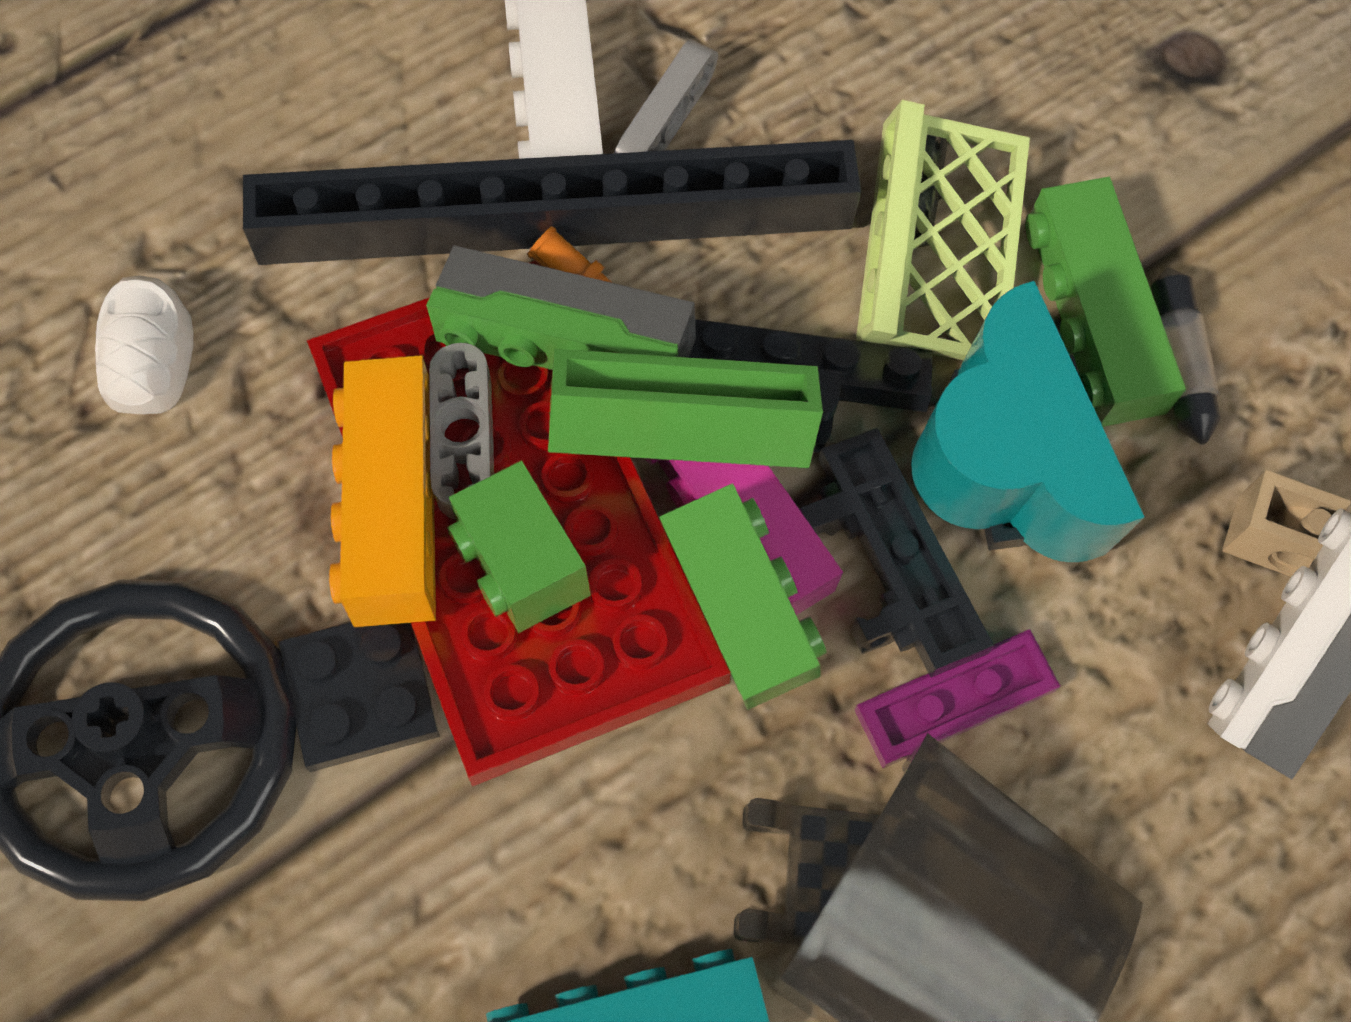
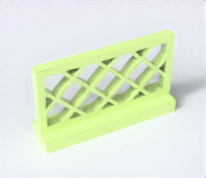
M901 100L883 123L856 341L933 351V355L964 360L972 344L956 323L976 309L985 320L992 308L988 300L995 296V303L1003 294L1014 288L1030 137L925 115L924 104ZM927 135L946 138L959 158L939 170L925 151ZM968 143L976 146L971 149ZM986 148L1011 153L1009 174L998 182L994 180L977 157V154ZM963 164L966 165L984 190V192L964 204L945 178ZM922 171L928 177L923 183H921ZM1005 185H1007L1006 195L1001 189ZM931 186L935 187L953 212L934 227L918 207L920 194ZM988 197L1004 217L1003 229L992 238H989L970 212L971 209ZM957 219L978 246V248L959 261L938 234ZM917 227L922 235L914 240ZM1001 240V247L999 251L995 244ZM926 241L947 268V270L927 284L911 263L913 250ZM981 253L986 256L998 273L996 287L983 295L963 268V266ZM951 275L972 302L970 306L953 318H951L931 290ZM910 284L915 292L907 297ZM918 298L922 300L940 325L938 329L928 336L903 331L906 307ZM945 332L950 340L937 337Z

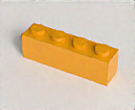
M423 356L344 362V388H335L333 393L335 420L338 427H343L342 444H334L332 448V466L335 481L337 484H342L341 502H333L331 505L333 538L336 543L341 542L340 562L331 563L329 570L332 600L334 604L342 603L354 627L435 621L434 494L430 480V380Z

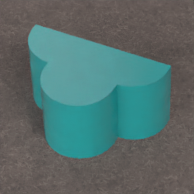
M1035 281L1019 285L1007 291L990 309L960 366L957 377L943 391L915 445L911 465L915 487L930 510L943 520L956 526L969 529H987L990 526L1011 522L1013 528L1016 527L1025 538L1023 541L1030 548L1045 557L1062 562H1083L1106 555L1145 516Z

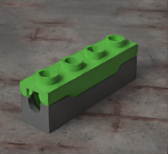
M453 246L436 283V289H433L426 305L436 341L442 342L446 346L454 343L471 344L480 349L482 353L502 357L507 362L520 367L535 365L553 370L554 349L689 358L696 339L695 302L459 246Z

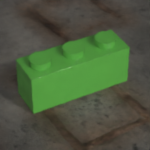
M732 483L659 517L747 710L821 677L820 663L817 658L827 654L825 645L812 618L809 616L799 621L788 599V597L798 593L796 585L783 558L780 556L770 561L760 541L761 537L769 534V530L753 497L742 502Z

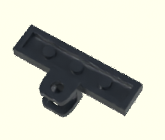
M695 319L696 339L689 358L818 367L823 414L813 452H820L822 448L828 446L833 428V417L839 401L927 412L932 397L933 351Z

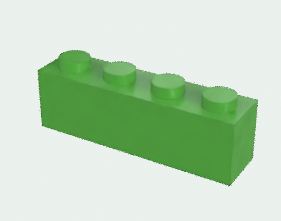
M1110 176L1043 188L1031 213L1026 217V236L1031 248L1038 249L1044 266V290L1048 299L1056 302L1062 320L1060 324L1061 339L1068 354H1073L1080 374L1079 377L1102 426L1166 415L1185 392L1186 387Z
M554 349L548 452L809 468L823 414L818 367Z

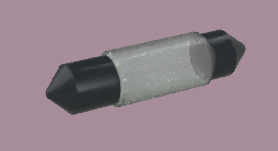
M1168 267L1153 282L1150 290L1186 387L1185 392L1173 405L1177 428L1200 445H1204L1209 441L1221 420L1217 400L1219 396L1217 379L1204 317L1198 309L1193 280L1190 276Z

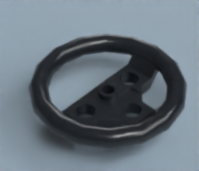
M120 579L56 602L10 639L0 653L1 852L19 873L76 900L147 901L210 877L262 831L292 774L297 728L295 722L296 705L285 674L280 650L240 606L184 581ZM125 619L175 620L211 636L239 665L246 677L212 675L132 689L124 684L109 682L92 687L81 697L18 707L40 668L78 636ZM202 700L207 702L209 715L205 724L192 733L178 732L175 726V717L178 710L189 701ZM53 723H66L69 737L64 748L55 755L40 756L37 750V740L40 733ZM230 747L253 749L252 762L228 807L189 841L175 846L168 825L167 790L200 752ZM58 776L87 798L88 830L99 858H91L48 838L20 805L15 788L26 781ZM127 778H140L144 788L141 802L136 808L127 813H115L110 803L111 793L115 786Z

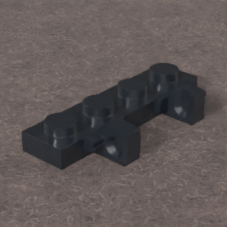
M878 428L822 448L818 460L830 484L820 489L821 500L802 506L799 510L816 534L824 532L833 536L843 529L849 540L858 536L886 590L880 598L883 608L879 616L870 620L858 617L851 627V633L861 653L864 654L884 647L893 641L896 642L900 652L915 647L931 678L988 655L994 644Z

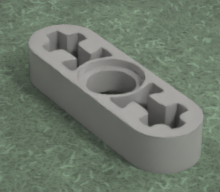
M689 39L682 46L621 137L614 153L666 150L708 86L716 68L718 52Z
M454 343L443 347L434 355L429 368L431 488L439 509L447 517L454 520L456 519L449 496L455 494L454 489H457L459 485V471L456 463H467L472 485L494 475L491 376L482 351L467 343ZM467 368L469 371L465 375L467 397H457L452 380L456 377L457 370ZM458 419H471L480 425L476 435L464 442L450 441L444 436L446 428Z

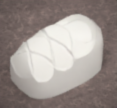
M142 275L125 277L108 292L97 321L95 352L98 388L106 404L111 409L120 413L140 415L158 414L168 411L181 397L187 379L193 350L192 319L176 292L160 279Z

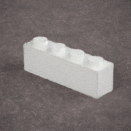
M505 0L507 29L519 30L520 42H509L512 78L523 77L525 88L523 91H513L516 127L528 126L529 140L518 141L519 159L603 154L586 0Z

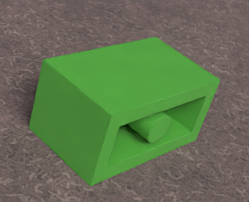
M522 461L449 496L456 523L448 526L447 530L458 553L465 563L476 558L486 575L478 579L477 582L487 604L496 617L507 612L518 633L591 596L584 562Z

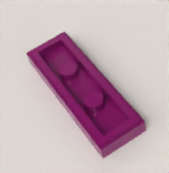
M1028 629L994 644L988 655L932 678L929 674L923 675L857 704L854 711L884 769L1054 693L1061 686L1032 631Z

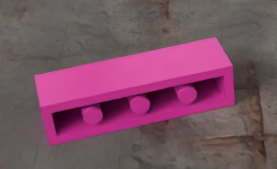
M644 458L650 465L658 462L669 478V481L666 482V487L677 508L732 483L742 502L752 497L754 498L769 530V534L761 537L760 541L770 561L780 556L783 558L796 585L798 593L788 597L796 615L835 592L843 571L769 466Z

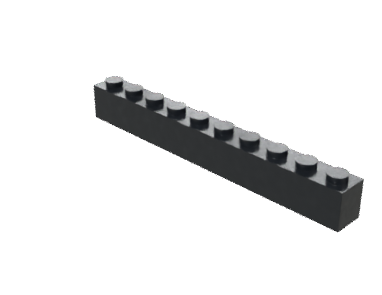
M854 140L243 175V231L258 265L450 254L453 246L480 252L531 249L535 242L551 226L572 246L852 229L861 195V186Z

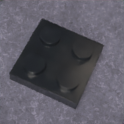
M352 622L278 641L285 674L296 705L295 722L304 764L309 772L440 737L416 635L411 623L354 627Z

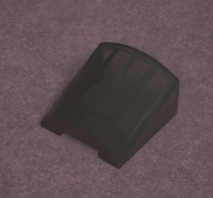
M927 733L903 763L902 771L904 774L809 933L787 968L774 978L769 987L820 1022H1097L1129 955L1140 921L1143 903Z

